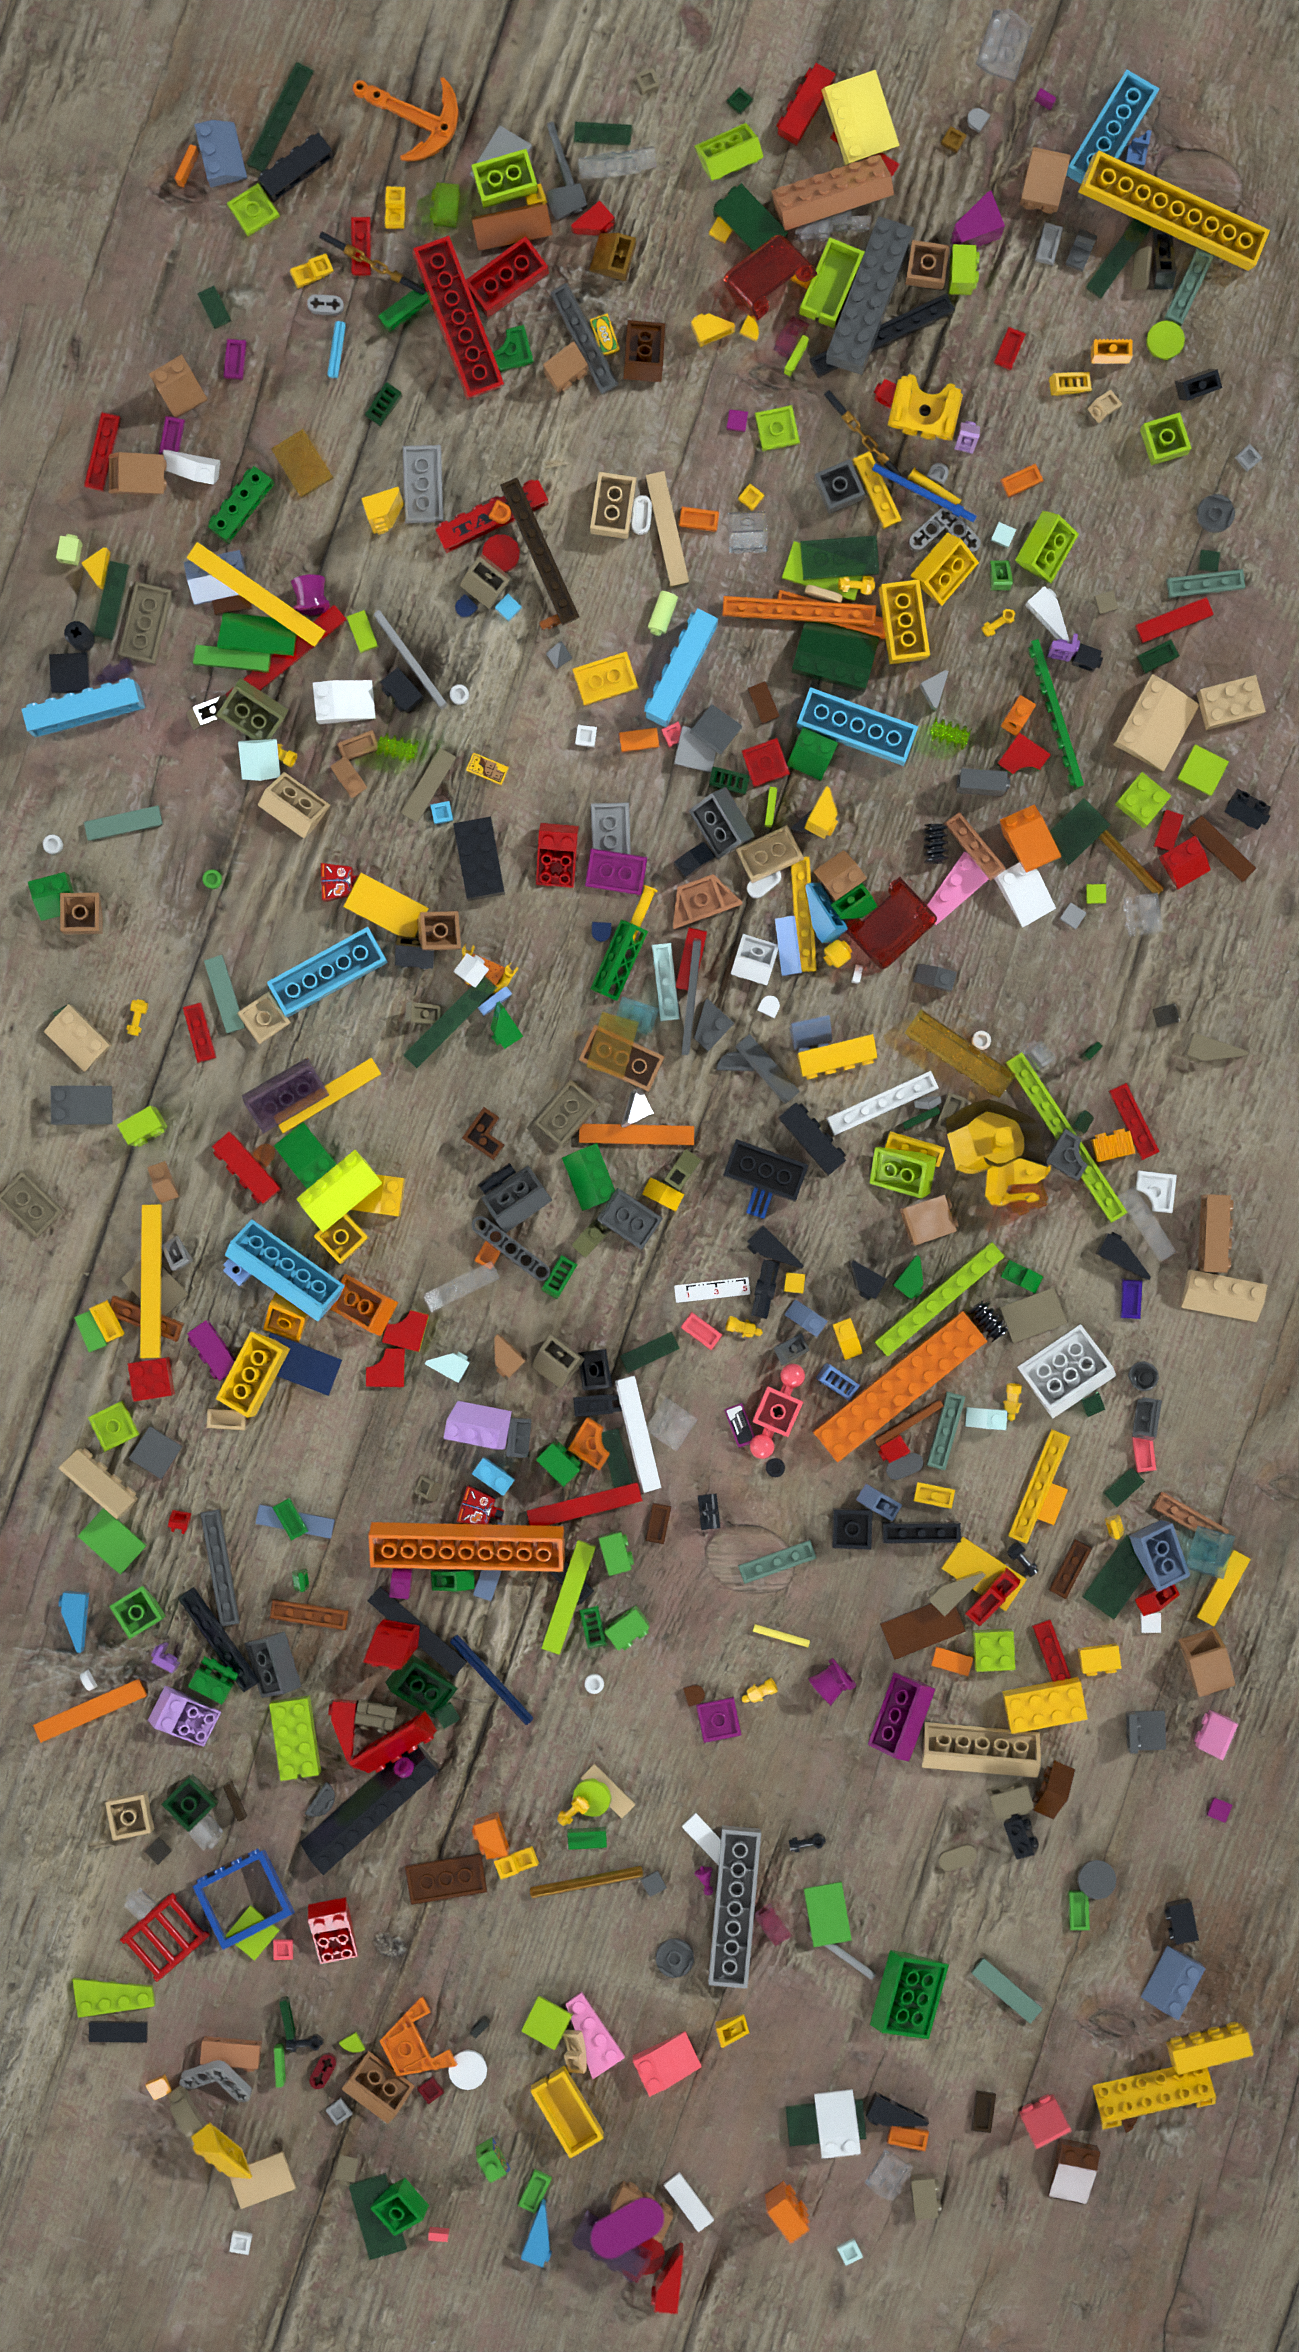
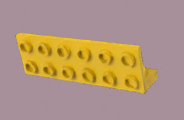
M1174 2067L1093 2085L1103 2130L1121 2126L1124 2119L1195 2103L1196 2107L1199 2108L1216 2104V2094L1208 2067L1179 2075Z

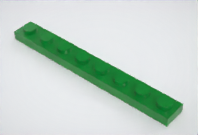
M1036 639L1030 642L1028 653L1035 662L1033 666L1036 677L1039 676L1041 684H1039L1040 692L1042 695L1045 694L1047 700L1045 708L1047 713H1051L1052 716L1050 723L1052 730L1057 732L1058 738H1056V743L1059 750L1062 749L1064 755L1062 762L1069 771V775H1067L1070 786L1073 785L1074 790L1082 788L1084 782L1040 641Z

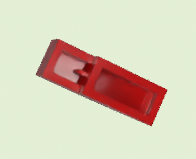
M688 928L676 988L688 990L694 938L702 940L699 960L700 968L707 931Z
M1006 1567L965 1614L980 1627L1006 1601V1598L1019 1586L1021 1580Z

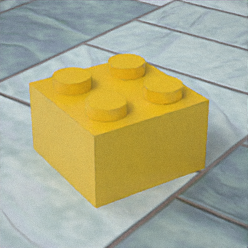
M347 1213L326 1231L322 1232L319 1230L314 1235L339 1264H343L370 1238Z

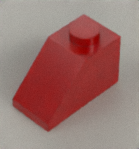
M598 201L571 224V231L573 234L593 236L609 233L614 228L615 217L601 201Z
M900 1435L879 1446L880 1450L877 1451L882 1460H887L889 1463L910 1453L909 1448Z
M1175 1584L1159 1592L1156 1591L1155 1587H1152L1134 1600L1144 1617L1161 1611L1180 1594Z

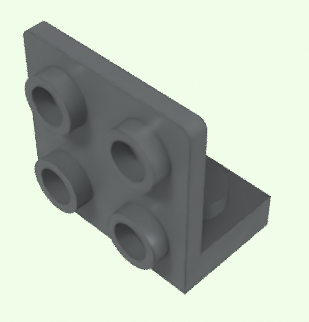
M1163 1710L1126 1711L1127 1751L1130 1754H1136L1138 1750L1166 1749L1165 1712Z

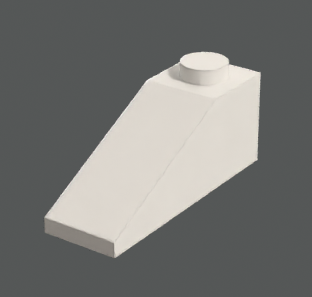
M163 450L164 460L167 463L166 471L193 481L213 485L218 480L220 460Z
M1044 586L1025 606L1056 639H1063L1069 643V637L1056 594L1053 590L1047 589Z

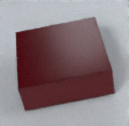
M433 2076L417 2087V2090L428 2104L444 2093L443 2088Z

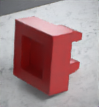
M172 1510L168 1527L171 1528L172 1532H175V1529H181L182 1534H185L191 1521L192 1513Z

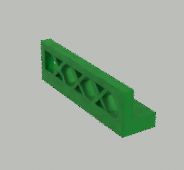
M412 290L378 315V318L389 333L430 303L427 292L421 295Z
M621 919L590 988L591 990L618 1001L647 936V930ZM637 930L641 933L638 940L634 941L633 935ZM631 948L632 953L630 957L626 959L625 953L628 949ZM623 966L624 971L622 975L618 976L617 971ZM615 984L616 989L614 994L611 995L608 993L611 985Z

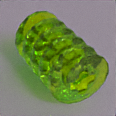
M935 717L929 735H931L933 742L939 737L940 744L946 739L947 746L953 742L954 748L961 744V750H964L972 728L967 732V726L964 725L960 730L959 723L952 727V721L945 725V719L938 723L937 717Z
M386 733L384 737L380 736L377 755L380 756L383 752L384 757L387 758L391 753L392 759H396L398 756L399 761L402 762L406 757L407 763H410L412 759L413 763H415L419 743L416 740L414 745H411L410 738L404 743V737L397 741L395 734L392 739H389V733Z

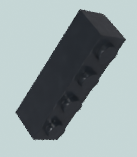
M319 132L315 135L312 134L301 146L294 147L288 156L278 159L272 168L261 172L258 178L259 183L271 200L275 202L334 157L333 151Z
M796 1102L778 1119L829 1176L846 1161L844 1158L846 1154L840 1147L837 1149L832 1144L834 1140L827 1132L823 1134L819 1129L821 1125L815 1118L810 1119L807 1115L809 1111L802 1103L798 1105Z
M959 1521L882 1522V1542L961 1543V1523Z

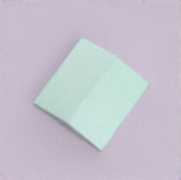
M277 739L238 741L242 779L262 781L280 776Z

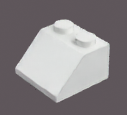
M743 934L731 974L767 985L778 952V944Z

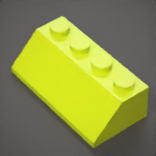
M354 1150L296 1199L314 1223L324 1232L381 1185L382 1181L368 1162Z

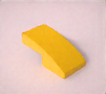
M386 186L385 228L404 229L405 187Z
M327 254L308 260V263L290 268V273L297 289L334 272Z
M529 1846L495 1860L494 1864L500 1879L516 1875L520 1871L535 1867L539 1862L533 1846Z

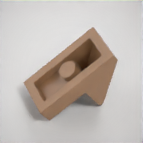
M344 756L330 766L351 798L368 788L347 756Z
M167 1161L147 1167L153 1182L152 1188L160 1203L179 1197Z

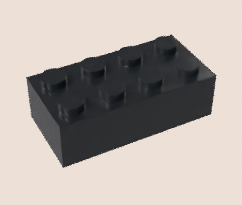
M491 816L453 823L467 901L505 895Z
M736 1139L723 1177L796 1202L809 1165Z

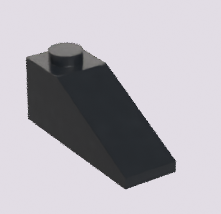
M1153 231L1154 289L1173 290L1176 277L1173 236L1163 231Z
M764 1225L747 1241L749 1244L747 1248L754 1255L758 1253L761 1256L801 1269L804 1267Z
M1114 1232L1111 1234L1106 1233L1095 1254L1145 1280H1150L1151 1276L1127 1243L1121 1240L1122 1236Z
M875 2092L865 2112L868 2121L876 2126L879 2124L883 2126H928L929 2124L927 2117L878 2092Z

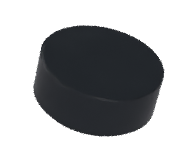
M772 1458L766 1464V1471L771 1477H780L785 1471V1465L781 1459Z

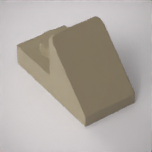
M407 1002L406 1022L440 1025L441 1006Z

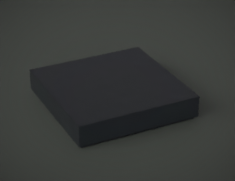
M88 652L49 654L52 694L82 692L83 689L90 688Z

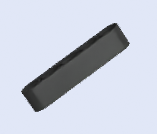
M478 1216L473 1220L472 1230L538 1281L546 1280L549 1277L550 1269L545 1263L487 1218ZM477 1220L485 1222L486 1227L484 1230L480 1231L475 1228ZM492 1232L500 1233L501 1239L499 1242L491 1241L490 1234ZM512 1243L515 1245L516 1251L514 1254L506 1252L505 1246ZM523 1255H528L531 1258L530 1265L524 1266L521 1264L520 1259ZM538 1267L546 1269L545 1277L540 1278L536 1275Z

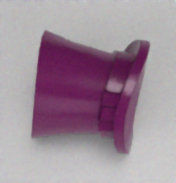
M308 574L291 580V585L297 599V605L293 606L294 610L302 615L314 617L322 615L329 609L330 603L324 597V576Z
M833 1658L829 1660L830 1665L827 1669L808 1678L814 1689L830 1706H832L843 1691L847 1689L853 1690L856 1687L855 1681Z

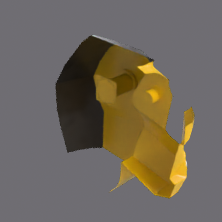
M990 1099L972 1103L946 1119L947 1136L956 1170L968 1174L987 1170L985 1197L991 1205L1002 1206L1012 1201L1026 1200L1030 1203L1039 1200V1195L1035 1193L1008 1194L1006 1192L1009 1185L1038 1183L1050 1172L1051 1165L1048 1167L1036 1120L1015 1108Z

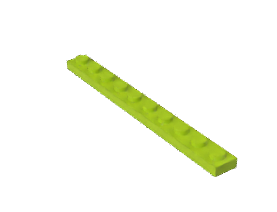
M1021 1052L1007 1061L1006 1065L1056 1141L1064 1129L1076 1135L1024 1054ZM1080 1142L1079 1154L1088 1165L1081 1179L1109 1222L1112 1223L1128 1212L1082 1142Z

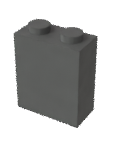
M961 768L957 775L956 793L1002 797L1010 788V777H1007V772Z

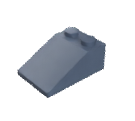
M830 1015L791 1023L789 1027L794 1050L798 1049L799 1052L810 1050V1046L817 1045L819 1048L829 1045L828 1042H832Z
M1160 1520L1129 1535L1134 1552L1156 1591L1159 1592L1190 1576L1173 1523Z

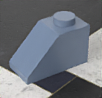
M796 1299L785 1313V1316L816 1337H818L828 1322Z
M865 1484L856 1499L869 1509L891 1521L894 1520L902 1507V1504L868 1484Z

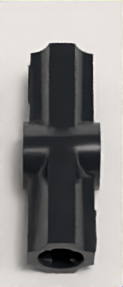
M763 1260L760 1278L757 1280L754 1292L755 1299L751 1316L767 1319L771 1299L773 1300L777 1284L775 1282L780 1263Z

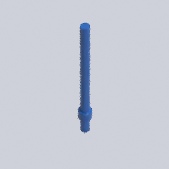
M876 463L872 468V471L952 511L953 515L961 516L974 523L977 516L965 510L963 506L955 505Z

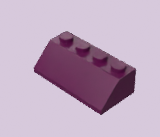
M894 1672L868 1745L895 1759L910 1761L936 1689Z

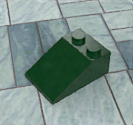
M413 1654L401 1669L394 1670L385 1682L391 1693L422 1712L426 1711L434 1719L458 1690L454 1684Z

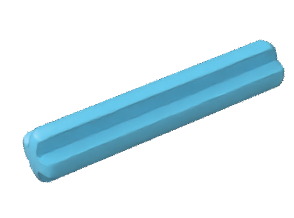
M336 321L334 326L328 367V377L338 378L346 326L342 321Z

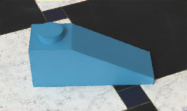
M807 883L805 887L812 927L822 943L833 942L848 927L831 907L832 901L820 883Z
M65 1591L63 1596L60 1595L59 1607H61V1613L77 1653H81L85 1648L89 1593Z
M542 2199L521 2254L522 2260L543 2267L545 2261L549 2262L552 2253L549 2250L550 2237L545 2199Z

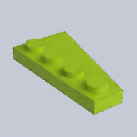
M73 1978L78 2018L148 2008L156 2005L152 1985L123 1984L113 1981L104 1982L94 1979Z

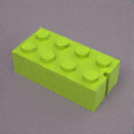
M829 237L800 306L799 314L814 321L817 317L819 318V323L835 328L865 252Z
M310 1695L271 1701L269 1706L280 1781L297 1779L300 1774L302 1778L319 1775L321 1773Z

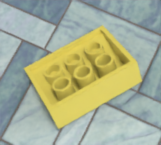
M876 70L822 89L845 165L900 146Z

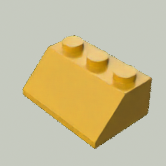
M398 487L361 498L373 534L377 533L379 535L388 532V529L393 527L404 505Z
M947 532L910 576L913 580L919 579L920 588L942 606L979 562L962 539Z
M826 786L805 825L806 830L823 839L827 835H832L838 823L836 820L837 811L829 787Z
M211 2123L191 2136L194 2143L192 2147L195 2153L202 2155L207 2163L215 2165L220 2173L223 2172L228 2177L251 2179L253 2177L242 2148Z

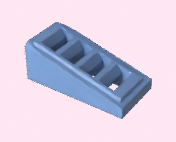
M825 1363L816 1377L818 1381L848 1401L851 1400L860 1386L828 1363ZM837 1374L838 1377L832 1385L831 1382ZM844 1379V1380H845L844 1383L842 1384V1386L840 1387V1389H838L837 1387L839 1386V1384L841 1383V1381ZM848 1384H852L847 1393L845 1394L844 1390L846 1389Z

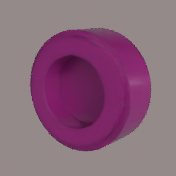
M406 1757L400 1758L394 1766V1772L401 1778L410 1776L414 1770L413 1762Z

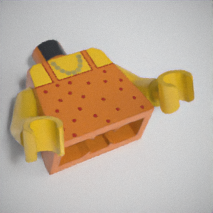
M465 943L462 948V959L467 953L474 957L476 955L473 953L475 946H472L469 951L466 949ZM479 956L485 961L483 965L489 970L476 988L465 981L466 985L472 987L468 998L479 1002L482 993L487 995L496 994L509 985L513 975L519 968L516 967L512 971L510 969L512 963L503 967Z

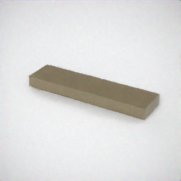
M439 748L402 810V815L417 824L419 823L457 759L455 756Z

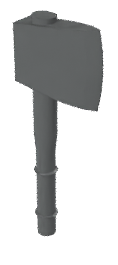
M554 122L547 123V128L565 184L563 187L547 191L552 214L556 220L573 214H581L588 207L581 183L574 184Z

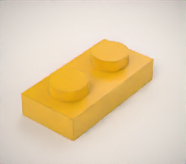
M917 1482L913 1501L952 1509L955 1489Z

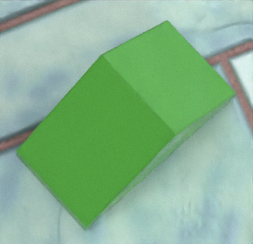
M1009 560L990 561V591L1010 590L1013 585Z

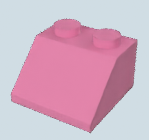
M1209 1710L1208 1714L1205 1713L1203 1716L1201 1731L1196 1733L1194 1742H1196L1195 1746L1223 1760L1238 1724L1226 1716Z

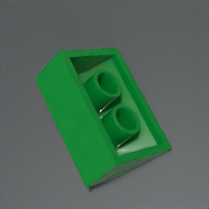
M597 1143L562 1157L582 1211L610 1200L615 1192V1188Z

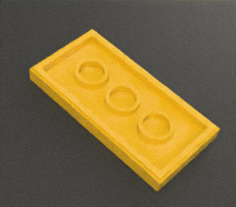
M363 873L359 874L343 905L344 908L403 937H414L418 931V916L420 912H427L429 909Z
M963 1536L961 1537V1543H957L941 1569L956 1579L982 1571L986 1576L973 1588L980 1595L1007 1567L1021 1581L1019 1586L1000 1606L1004 1611H1007L1027 1580Z

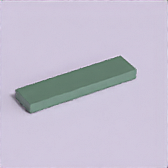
M1198 248L1196 249L1164 319L1182 326L1214 258L1213 255Z
M1243 569L1166 579L1169 598L1245 589Z
M159 806L84 822L88 841L163 825Z
M223 955L204 960L226 1033L246 1028L237 1015L240 1008Z
M946 1391L943 1402L944 1407L941 1409L926 1463L927 1466L945 1471L966 1396Z
M807 1540L740 1564L738 1568L743 1582L746 1584L816 1559V1555L811 1541Z
M984 1957L971 1971L977 1979L1030 2024L1043 2010L1040 2005Z

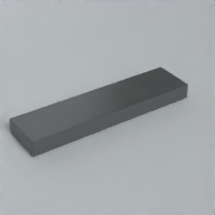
M750 1034L735 1046L785 1104L800 1092Z

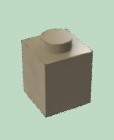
M339 2156L335 2180L339 2181L338 2185L350 2187V2183L355 2184L359 2164L358 2158Z

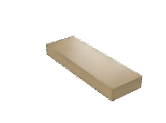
M595 1763L581 1776L582 1780L593 1778L597 1779L600 1783L606 1784L612 1797L609 1807L621 1818L635 1806V1803Z

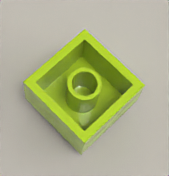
M953 244L949 261L948 294L971 295L973 289H976L979 280V271L976 270L980 255L979 252H976V245Z
M1180 412L1143 423L1140 429L1151 466L1188 455L1192 449Z
M1141 772L1114 805L1142 828H1145L1170 799L1171 795Z
M149 1106L117 1124L127 1144L135 1147L145 1145L150 1137L156 1138L164 1134V1129L167 1128L157 1107Z
M1011 1628L973 1630L974 1669L977 1672L1015 1670L1014 1631Z

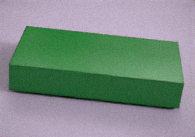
M290 1498L272 1507L291 1541L309 1531Z

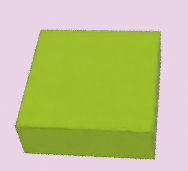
M1087 884L1086 904H1106V884Z

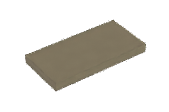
M135 582L118 651L119 657L156 665L173 590Z

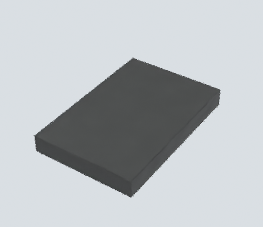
M617 1188L596 1220L642 1250L663 1218Z

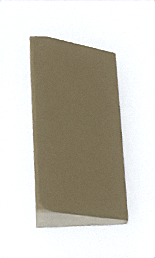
M1151 246L1139 249L1134 253L1132 289L1146 290L1149 285Z

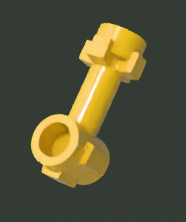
M863 576L862 581H850L849 577L839 578L838 589L842 590V592H847L849 588L861 589L860 592L862 594L870 595L875 587L874 578L871 576Z
M1005 609L1002 611L1003 615L991 624L986 622L981 628L985 636L989 637L991 635L992 637L996 634L994 630L1004 623L1011 624L1014 622L1016 614L1014 610Z
M139 999L132 1001L130 1011H134L131 1025H127V1034L138 1036L141 1033L142 1028L139 1027L141 1015L147 1013L149 1005L145 1001Z
M576 1796L571 1802L573 1806L568 1811L564 1812L562 1810L559 1813L557 1820L562 1826L569 1825L573 1821L572 1817L577 1812L584 1814L589 1809L590 1805L584 1797Z

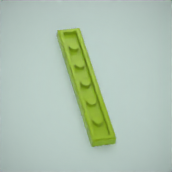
M581 1540L577 1541L541 1649L560 1655L596 1549L595 1545Z

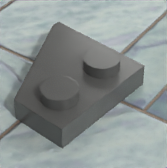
M708 998L705 1000L694 1037L707 1051L734 1024Z

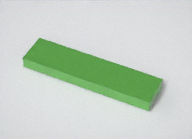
M196 645L193 664L269 673L272 654Z

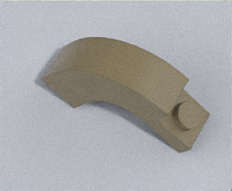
M180 2085L167 2094L171 2104L170 2111L184 2135L194 2145L191 2136L208 2123L195 2108L188 2089Z

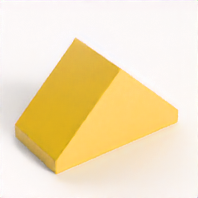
M104 547L82 562V565L94 582L103 590L110 558V551Z
M651 1177L642 1192V1195L675 1212L684 1197V1194Z
M744 2014L715 2022L721 2047H726L749 2034Z

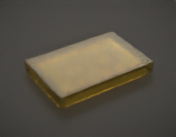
M303 429L271 448V451L301 498L334 479Z
M602 1012L586 1068L624 1078L639 1022Z

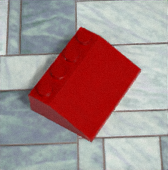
M426 1711L362 1748L349 1764L367 1773H371L374 1770L377 1773L386 1767L385 1764L391 1761L394 1763L402 1758V1753L407 1751L409 1754L418 1748L417 1744L422 1741L426 1744L434 1739L433 1735L437 1729Z

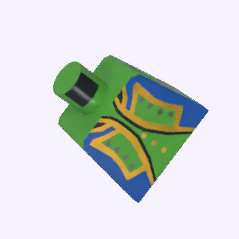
M493 2137L476 2146V2159L490 2183L506 2175L511 2170Z

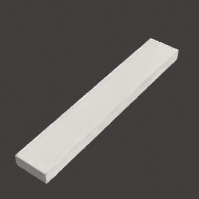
M929 1071L826 1118L835 1136L930 1093L939 1087L932 1072Z
M635 1376L616 1380V1388L641 1492L645 1493L659 1489L661 1484Z

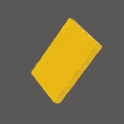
M627 651L572 669L584 706L638 689Z

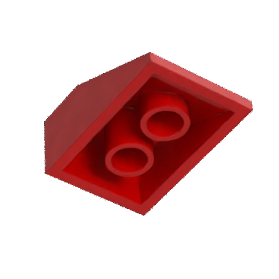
M683 2243L678 2244L656 2279V2286H652L651 2305H654V2312L678 2314L684 2256Z

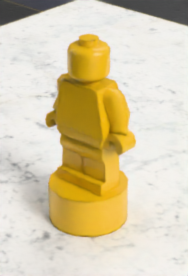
M277 744L279 760L283 761L284 765L292 767L297 760V753L283 750L281 747L283 745Z
M729 1316L727 1319L726 1331L739 1332L743 1334L742 1337L750 1338L754 1334L756 1336L763 1334L762 1329L756 1328L755 1324L751 1323L748 1319L745 1322L739 1321L737 1317Z
M1016 1383L1006 1384L1007 1401L1004 1400L1003 1403L1004 1410H1007V1419L1009 1421L1015 1420V1414L1019 1413L1020 1406L1022 1405V1403L1018 1402L1022 1385Z
M770 1678L758 1687L756 1684H753L747 1690V1695L742 1696L741 1700L744 1703L750 1700L753 1703L764 1701L762 1697L778 1692V1688L774 1680Z

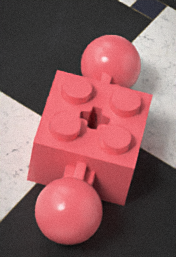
M788 1364L782 1369L780 1377L783 1385L780 1391L769 1386L764 1391L752 1419V1422L764 1427L762 1434L755 1436L750 1443V1451L756 1458L766 1459L770 1457L774 1451V1442L772 1440L774 1433L777 1432L788 1437L798 1416L803 1401L792 1397L791 1393L794 1388L802 1385L805 1380V1372L797 1364ZM780 1406L782 1414L774 1416L773 1408Z

